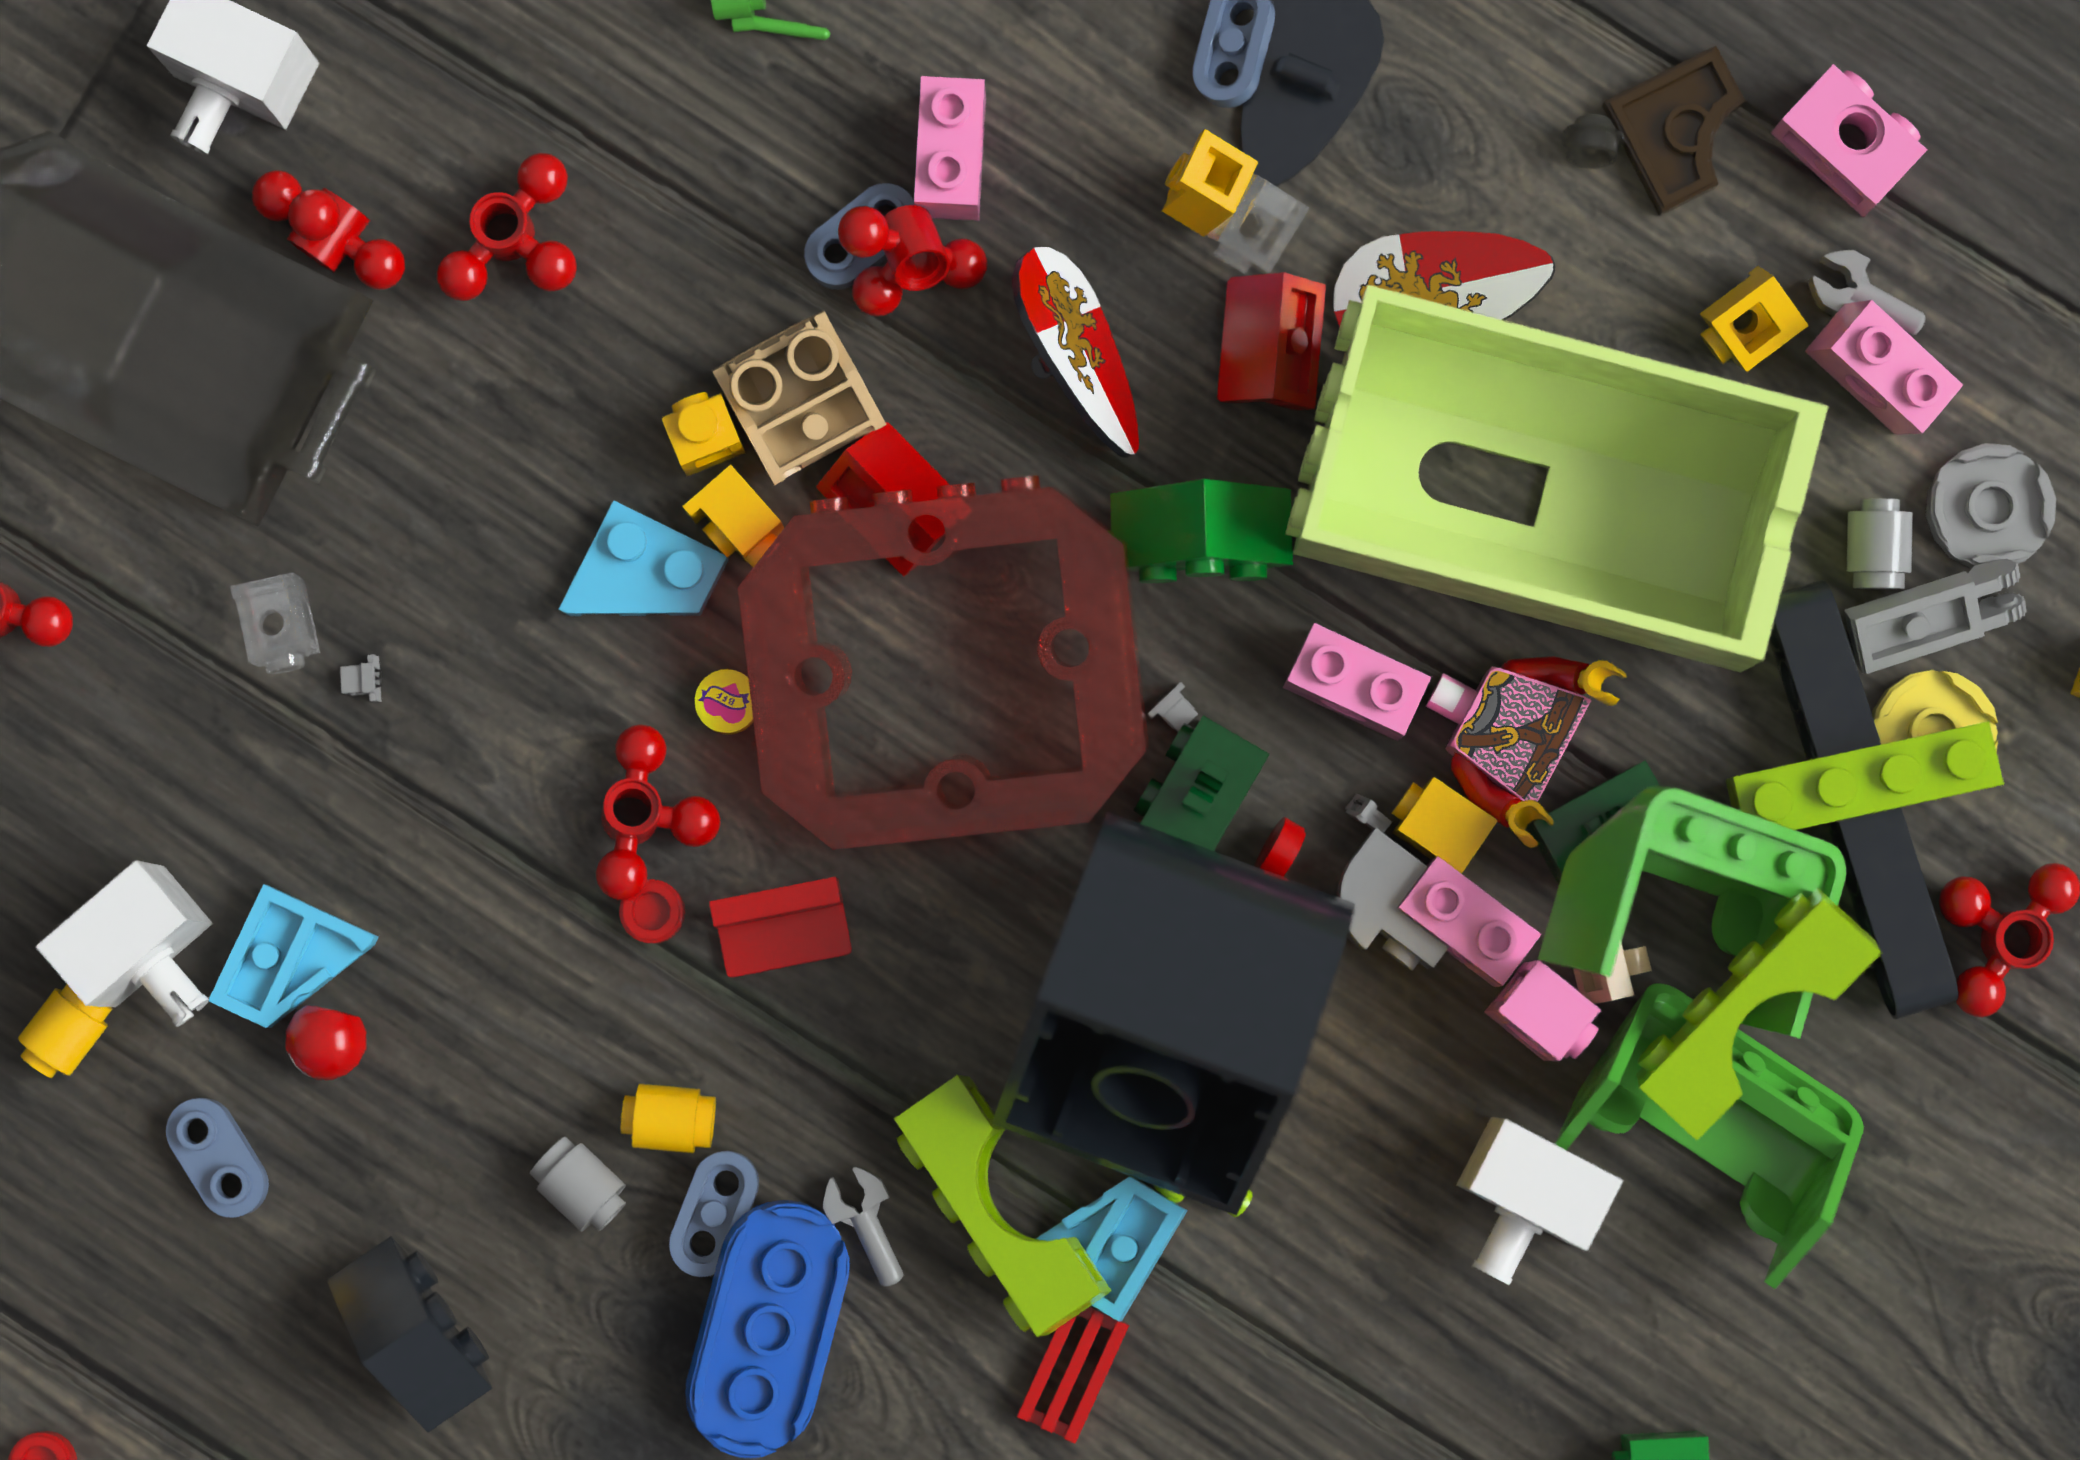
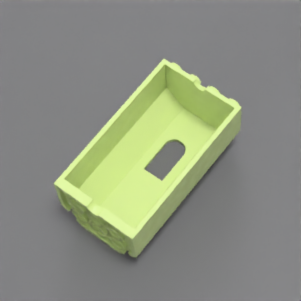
M1371 285L1367 286L1361 302L1349 300L1346 312L1343 314L1334 348L1344 351L1345 354L1342 364L1332 363L1330 373H1328L1326 382L1323 384L1314 421L1325 423V427L1316 425L1314 434L1311 436L1309 445H1307L1298 477V482L1309 484L1308 490L1299 488L1286 529V535L1297 537L1293 554L1737 672H1743L1764 660L1791 554L1790 543L1792 534L1802 511L1828 406ZM1454 443L1548 468L1534 526L1531 527L1434 500L1424 491L1420 483L1419 465L1422 457L1428 450L1437 445Z

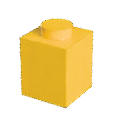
M1435 777L1428 780L1423 788L1413 782L1392 812L1394 816L1401 820L1393 831L1394 835L1429 859L1439 856L1461 874L1497 823V819Z

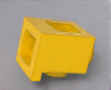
M1204 129L1199 134L1190 155L1183 153L1172 167L1165 182V186L1170 189L1162 212L1205 237L1235 213L1258 161Z
M1760 266L1748 273L1750 276L1700 313L1709 326L1708 329L1700 334L1709 350L1722 365L1732 358L1746 372L1809 326L1775 277ZM1750 309L1752 321L1749 326L1742 330L1735 329L1733 321Z
M707 392L686 397L671 406L673 413L662 418L676 456L687 477L746 453L721 393L710 398Z
M731 464L682 506L695 524L705 516L711 521L702 530L726 558L737 551L753 569L768 560L782 545L777 538L785 530L781 520Z

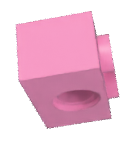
M1833 64L1782 118L1771 134L1864 218L1919 160L1927 149L1919 142L1920 134L1906 118L1897 113L1889 115L1871 99L1874 96L1873 91L1860 76L1849 70L1843 73ZM1852 124L1859 127L1866 136V148L1854 150L1847 147L1840 139L1839 126Z
M921 76L914 205L927 209L932 218L979 221L986 99L985 79Z
M1873 300L1845 303L1805 350L1811 358L1895 435L1923 434L1963 386L1958 379Z
M1314 623L1306 636L1283 688L1399 741L1405 735L1431 677Z
M1439 856L1430 859L1426 865L1428 868L1398 906V909L1449 947L1446 950L1448 953L1493 987L1503 986L1542 934Z
M1540 960L1523 963L1484 1011V1013L1543 1061H1560L1563 1057L1566 1059L1569 1056L1575 1059L1588 1046L1599 1030L1591 1022L1600 1012V1009Z

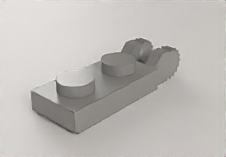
M1999 558V560H1992L1990 563L1985 562L1975 565L1968 573L1966 571L1845 609L1844 614L1856 666L1862 674H1868L1984 637V632L2008 625L2009 622H2015L2018 619L2021 620V617L2025 616L2027 609L2024 596H2020V594L2006 592L2002 595L1998 594L1996 597L1991 596L1982 599L1979 603L1977 599L2001 591L2002 588L2014 586L2016 582H2019L2021 577L2018 563L2014 562L2013 559Z

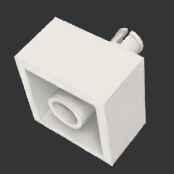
M170 0L147 44V47L174 77L196 87L175 130H172L170 136L189 148L191 145L194 146L195 151L208 155L209 147L231 105L237 106L286 130L319 65V62L297 32L230 0Z
M136 860L36 946L86 1006L117 1007L143 985L172 1018L175 1026L178 1027L194 1016L191 1011L194 1009L200 1011L209 1001L206 995H203L174 962L173 958L213 923L170 872L161 865Z
M1491 1117L1456 1184L1464 1190L1497 1206L1495 1212L1500 1214L1483 1250L1472 1266L1510 1285L1511 1278L1534 1233L1541 1235L1543 1231L1569 1245L1587 1251L1623 1180L1507 1119Z

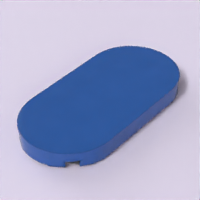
M778 1200L756 1206L735 1222L727 1233L720 1250L687 1377L686 1403L689 1415L703 1437L720 1451L732 1456L759 1458L776 1452L777 1448L784 1446L789 1440L792 1442L804 1431L816 1405L848 1282L850 1263L845 1243L841 1239L839 1231L823 1213L807 1204L791 1200Z

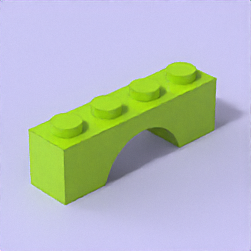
M1989 721L1726 779L1732 808L1792 830L2004 785Z
M1819 888L1808 898L1801 893L1792 898L1774 919V923L1779 928L1762 945L1754 940L1743 948L1728 967V970L1733 975L1716 992L1710 987L1703 990L1685 1009L1682 1016L1687 1022L1671 1039L1664 1034L1660 1035L1644 1050L1637 1061L1642 1067L1636 1074L1639 1088L1695 1140H1698L1743 1094L1732 1066V1047L1736 1032L1747 1014L1764 1000L1786 992L1806 991L1836 1000L1882 953L1876 941Z
M956 1075L894 1119L903 1134L897 1137V1142L911 1164L918 1170L925 1166L938 1185V1188L932 1191V1195L944 1215L952 1223L961 1220L974 1240L967 1247L977 1266L989 1278L996 1274L1009 1294L1008 1297L1003 1299V1303L1013 1321L1023 1332L1031 1328L1037 1337L1049 1335L1111 1292V1289L1076 1237L1050 1241L1031 1238L1015 1230L1000 1215L991 1198L988 1184V1168L994 1147L1005 1129L992 1124L995 1114L971 1077Z

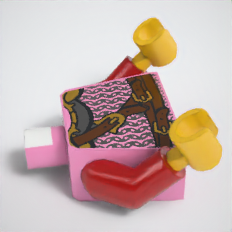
M1556 656L1509 659L1500 668L1492 666L1487 670L1476 690L1443 673L1426 704L1427 708L1458 724L1446 746V750L1453 756L1451 771L1467 799L1497 819L1499 824L1506 828L1510 827L1527 847L1533 848L1539 844L1531 834L1525 831L1527 825L1532 820L1543 819L1551 826L1554 824L1551 816L1538 801L1591 702L1583 694L1587 693L1607 706H1614L1619 701L1614 695L1601 691V685L1607 677L1617 675L1621 678H1626L1624 671L1608 661L1599 660L1589 665L1584 662Z

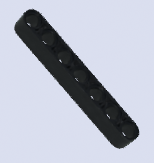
M1820 580L1781 592L1769 642L1807 761L1881 745L1843 622L1829 585L1825 580ZM1899 807L1827 823L1833 844L1840 850L1845 860V882L1859 926L1876 941L1882 952L1871 964L1883 1001L1891 1017L1896 1020L1958 1000V987L1902 808Z

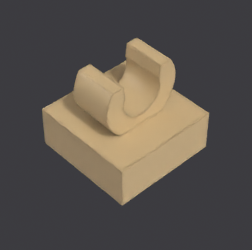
M1620 943L1611 977L1574 968L1573 971L1579 993L1593 1004L1633 996L1634 992L1630 976L1649 972L1652 969L1646 946L1623 951L1622 943Z

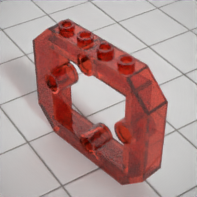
M1039 475L1001 479V493L976 495L975 482L937 487L938 500L913 502L911 490L873 494L874 507L849 510L848 497L809 501L811 514L794 516L738 586L761 791L831 849L1088 823L1147 751L1149 742L1126 542L1056 486L1040 488ZM926 514L939 518L946 530L942 546L933 552L921 549L915 543L913 537V527L916 521ZM1057 539L1065 615L1056 618L1043 629L1038 639L1037 653L1041 665L1050 675L1060 680L1073 681L1083 767L991 776L989 770L980 760L969 755L957 754L945 758L929 772L924 784L835 793L825 706L836 702L847 692L851 684L852 668L849 658L840 648L831 643L817 642L809 566L904 556L905 559L916 565L932 566L948 561L960 549ZM1074 629L1086 637L1089 652L1084 662L1070 665L1062 662L1057 657L1054 650V641L1061 631ZM810 657L826 661L831 668L833 674L832 683L829 689L823 693L814 692L803 683L801 677L802 667ZM962 772L970 777L975 787V796L971 803L955 805L946 799L942 791V781L947 773Z

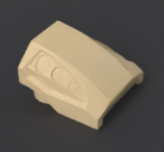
M821 311L783 330L712 370L774 485L852 441L887 425L825 311Z

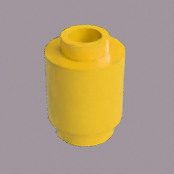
M68 984L62 990L55 988L18 1037V1040L26 1047L20 1055L21 1058L49 1078H53L57 1071L70 1076L108 1027L104 1020L112 1011V1007L86 1006Z
M639 1083L636 1096H624L621 1134L632 1135L633 1148L694 1153L696 1147L711 1148L715 1123L716 1097L701 1096V1090L695 1088Z

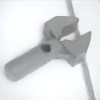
M1844 250L1826 254L1820 260L1822 264L1831 269L1842 272L1849 286L1840 290L1835 289L1827 282L1813 276L1808 281L1812 297L1820 310L1834 317L1845 303L1873 300L1908 334L1915 335L1921 330L1925 322L1924 313L1870 284L1865 269L1871 259L1855 250Z
M853 1167L859 1184L864 1188L865 1196L861 1203L863 1211L858 1212L854 1206L848 1205L842 1200L841 1192L834 1177L828 1182L824 1195L823 1209L827 1218L833 1224L841 1221L854 1227L879 1283L885 1287L891 1286L903 1278V1271L877 1217L881 1202L890 1198L881 1178L865 1169Z

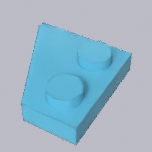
M613 500L559 610L569 616H582V614H619L620 616H646L647 614H669L670 616L701 615L729 558Z
M263 884L209 997V1002L265 1028H271L375 946L379 936L278 889Z
M1129 1176L1104 1192L1103 1196L1086 1207L1076 1210L1062 1219L1061 1223L1036 1239L1050 1241L1076 1237L1111 1289L1110 1293L1092 1304V1306L1120 1322L1124 1319L1188 1210L1134 1177Z

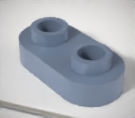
M1210 0L1193 65V79L1198 90L1213 105L1223 108L1235 107L1246 102L1256 91L1275 21V9L1271 0ZM1246 9L1254 10L1253 19L1248 24L1243 26L1235 24V19L1241 11ZM1229 69L1238 70V78L1233 84L1228 86L1220 85V78L1225 71Z
M883 183L874 185L817 228L810 235L805 246V261L812 278L826 288L845 289L853 286L857 275L861 271L871 266H879L887 258L883 250L874 256L866 258L856 257L848 253L846 259L837 264L828 262L824 257V253L830 245L841 244L838 238V225L847 211L858 206H869L877 209L882 205H891L896 209L905 205H914V200L910 194L894 184Z
M208 1098L191 1099L178 1105L167 1121V1141L206 1206L214 1213L230 1218L254 1212L261 1206L267 1196L269 1188L268 1175L229 1110L220 1102ZM196 1118L202 1119L208 1126V1135L201 1143L194 1142L188 1135L189 1124ZM228 1173L236 1174L242 1181L241 1192L234 1198L227 1196L221 1186L223 1178Z
M720 1151L705 1158L697 1167L669 1241L672 1259L685 1273L697 1277L713 1275L727 1233L741 1216L752 1209L759 1189V1176L755 1166L746 1156L734 1151ZM728 1170L735 1173L738 1177L739 1187L733 1195H723L717 1190L715 1180L720 1172ZM698 1231H707L713 1235L715 1249L711 1254L700 1255L693 1249L692 1239Z

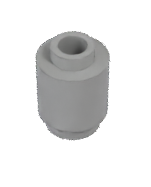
M1861 499V511L1848 512L1847 573H1853V589H1905V574L1912 573L1913 512L1900 511L1899 499Z
M566 1136L552 1146L529 1173L539 1183L537 1191L580 1232L584 1231L591 1224L598 1231H601L626 1204L618 1196L626 1184L584 1144L579 1143L575 1146Z

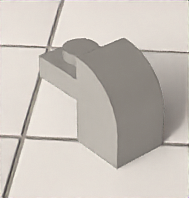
M1377 828L1369 833L1348 861L1337 884L1336 897L1355 903L1354 914L1347 937L1362 951L1366 950L1377 934L1380 933L1388 939L1382 946V949L1409 970L1413 971L1418 963L1427 969L1434 968L1449 947L1398 909V906L1428 867Z

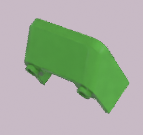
M1663 786L1649 787L1580 843L1568 856L1538 960L1611 977L1641 870L1718 896L1712 918V934L1717 946L1722 951L1737 956L1743 948L1754 940L1762 945L1779 928L1774 923L1778 913L1792 898L1800 893L1808 898L1819 888L1838 906L1846 878L1845 860L1840 850L1829 842L1680 789ZM1793 991L1772 996L1754 1007L1743 1019L1741 1025L1801 1038L1813 993Z
M1652 984L1634 1004L1579 1089L1555 1145L1567 1150L1588 1122L1601 1131L1626 1133L1635 1125L1639 1117L1745 1186L1740 1199V1207L1745 1216L1746 1223L1759 1236L1769 1238L1778 1244L1764 1281L1776 1289L1831 1226L1864 1131L1863 1121L1857 1110L1846 1099L1738 1029L1732 1047V1066L1743 1094L1698 1140H1695L1645 1094L1638 1085L1636 1074L1642 1068L1637 1063L1639 1057L1660 1035L1664 1034L1671 1039L1687 1022L1682 1015L1693 1001L1692 998L1670 985Z

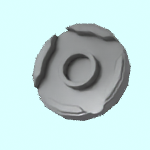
M1985 443L1956 454L1937 471L1927 491L1926 518L1933 539L1951 559L1971 569L1975 565L1985 562L1990 563L1992 560H1999V558L2013 559L2018 564L2026 561L2042 546L2055 524L2056 496L2048 474L2038 463L2035 464L2029 457L2023 455L2024 452L2010 445Z

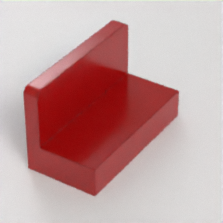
M1285 272L1231 277L1228 280L1217 392L1219 401L1229 404L1266 402L1293 410L1315 409L1326 291L1325 284Z
M885 422L887 425L866 434L848 447L817 484L816 488L905 577L922 562L943 536L969 516L972 512V507L890 423Z
M837 877L709 901L713 926L718 928L726 974L729 977L735 978L846 956L852 952L844 903Z

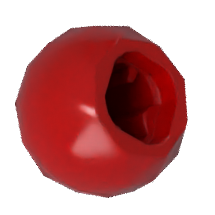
M307 1004L294 1014L286 1029V1051L292 1062L303 1074L315 1080H334L347 1075L358 1066L367 1049V1030L361 1018L341 1011Z

